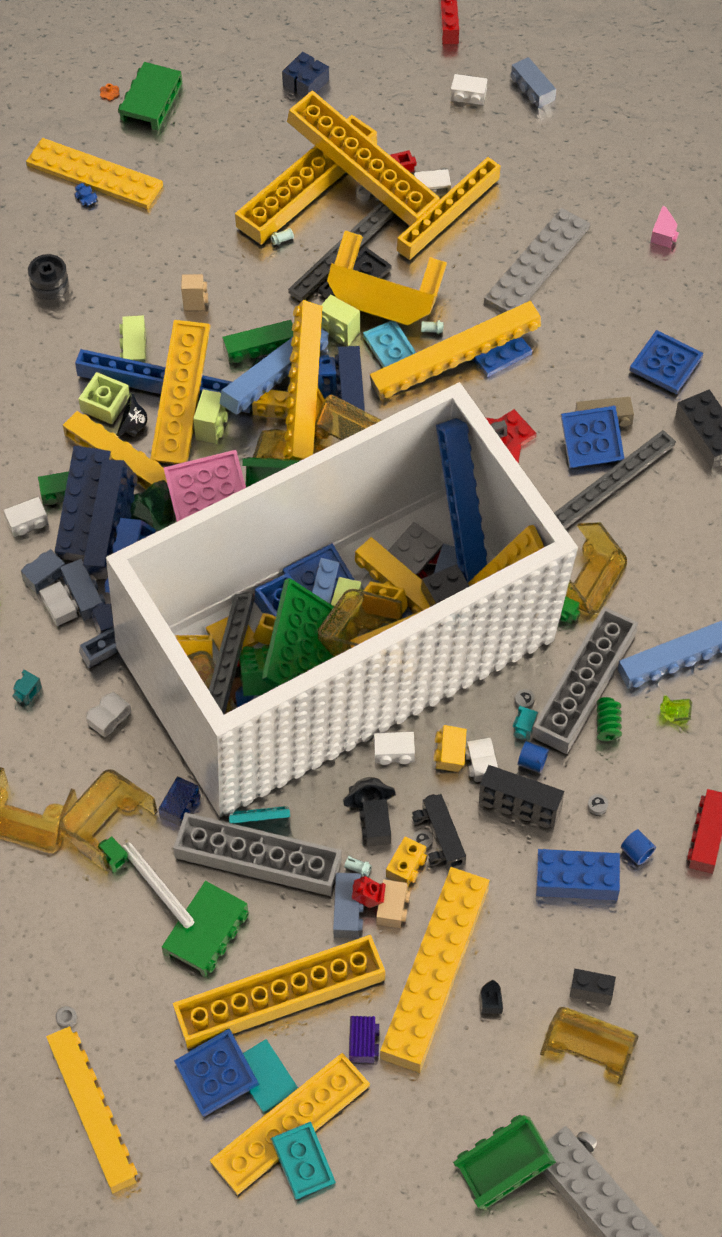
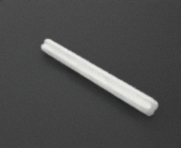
M129 842L123 845L122 848L127 852L128 859L185 928L193 926V918L134 846Z

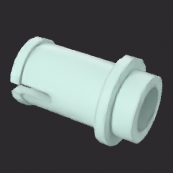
M291 228L279 233L274 232L271 235L273 245L277 244L278 246L284 241L294 239Z
M440 320L438 322L422 321L421 332L443 333L444 323L440 322Z
M348 856L344 868L360 873L363 877L370 874L372 865L368 861L362 862Z

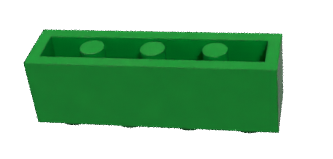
M292 320L223 336V348L229 364L271 354L293 337Z
M69 471L38 477L43 505L64 502Z

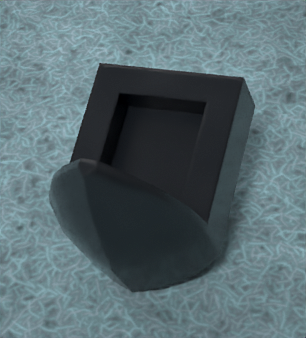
M491 980L480 990L481 1013L502 1014L501 987L495 980Z

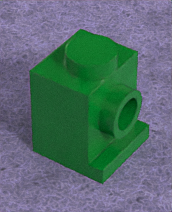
M565 596L559 620L570 624L573 621L576 622L581 613L579 611L580 603Z
M113 836L99 843L100 857L105 864L109 863L112 873L129 861L127 852Z

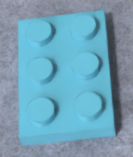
M389 321L363 332V338L383 368L416 353L395 321Z

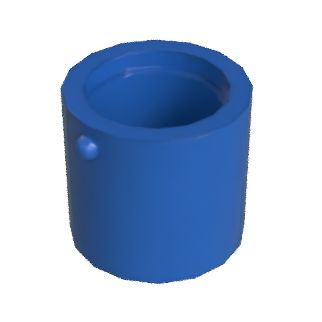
M526 741L521 750L517 765L541 773L549 749Z
M639 829L632 832L620 847L637 865L644 863L656 850V846Z

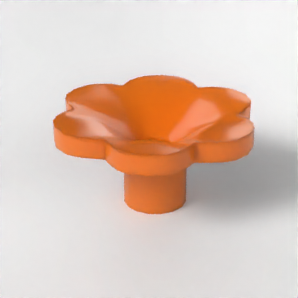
M108 83L100 88V97L102 99L112 101L120 96L118 86Z

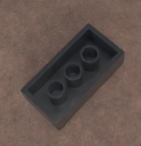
M710 389L678 402L675 415L709 466L714 469L722 465V407Z
M457 564L423 578L421 583V591L430 607L470 587Z
M488 764L480 784L479 803L488 808L499 809L505 814L519 816L522 820L536 822L542 827L554 829L562 810L565 791Z

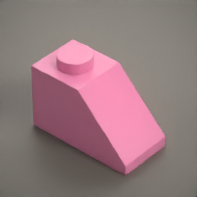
M662 206L653 228L651 243L671 248L672 243L677 241L679 232H676L677 223L665 206Z

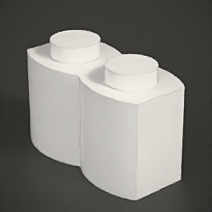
M57 582L39 591L41 599L56 626L78 617L76 612L79 610L78 605L74 599L71 600L69 598L71 594L66 585L63 586L61 582Z
M111 692L101 699L100 705L88 711L86 717L87 724L105 738L114 731L118 724L129 716L131 706L116 693Z
M491 738L467 741L465 758L470 760L471 765H468L469 776L474 777L475 782H481L488 764L498 768Z

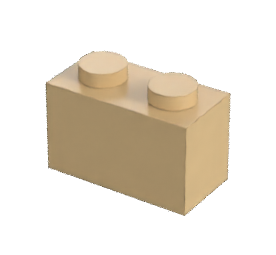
M182 274L181 292L184 311L205 310V303H208V293H205L207 292V282H204L203 274Z
M383 879V883L386 884L384 903L378 905L376 925L401 929L402 922H406L408 910L404 909L405 903L410 901L411 891H407L408 883Z

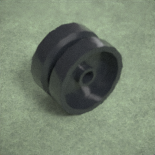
M44 254L35 257L30 262L28 276L34 295L41 299L52 300L61 297L67 291L69 279L63 259L57 255Z

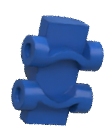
M81 183L75 187V198H82L79 200L82 206L86 204L88 206L96 202L98 197L95 192L91 193L92 189L90 186L86 187L84 183Z

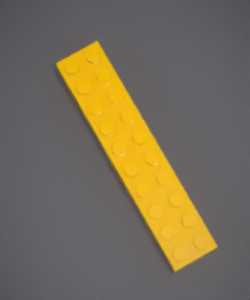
M313 90L289 110L287 122L409 226L415 223L439 201L440 197Z
M353 115L347 118L349 122L377 144V131ZM314 146L235 213L236 227L262 245L274 232L283 227L346 171Z
M450 867L380 1050L381 1060L418 1073L421 1072L489 890V879Z
M368 935L173 1003V1007L188 1050L202 1045L227 1029H230L234 1034L385 981V969L372 936Z

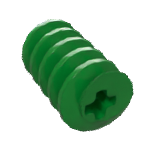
M610 697L598 699L596 703L597 739L600 741H612L621 737V703Z

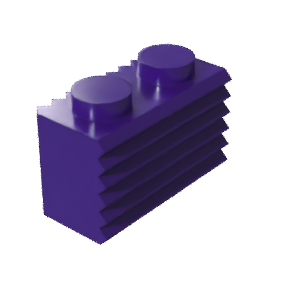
M350 1016L349 1061L351 1063H374L375 1057H379V1044H375V1036H379L380 1024L375 1023V1016Z

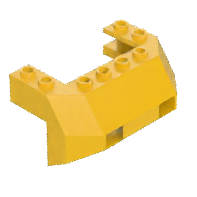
M344 231L335 264L331 263L327 279L336 298L360 311L405 325H410L431 314L447 262L430 257L420 290L412 289L353 270L363 237Z

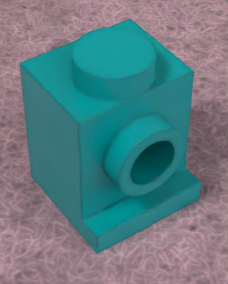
M23 670V677L14 684V694L12 697L20 703L24 702L29 705L41 690L42 685L39 677Z
M519 706L518 716H516L513 723L515 728L514 736L516 738L530 741L533 726L538 718L537 711Z

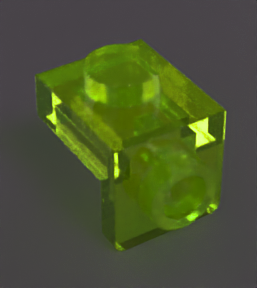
M663 696V703L660 704L661 714L665 716L668 722L691 720L692 701L690 699L670 700L668 696Z

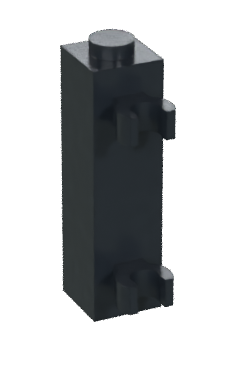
M442 794L427 796L422 801L423 810L412 812V820L414 825L427 820L439 852L435 851L428 854L430 866L444 862L446 870H450V867L456 868L466 865L465 851Z

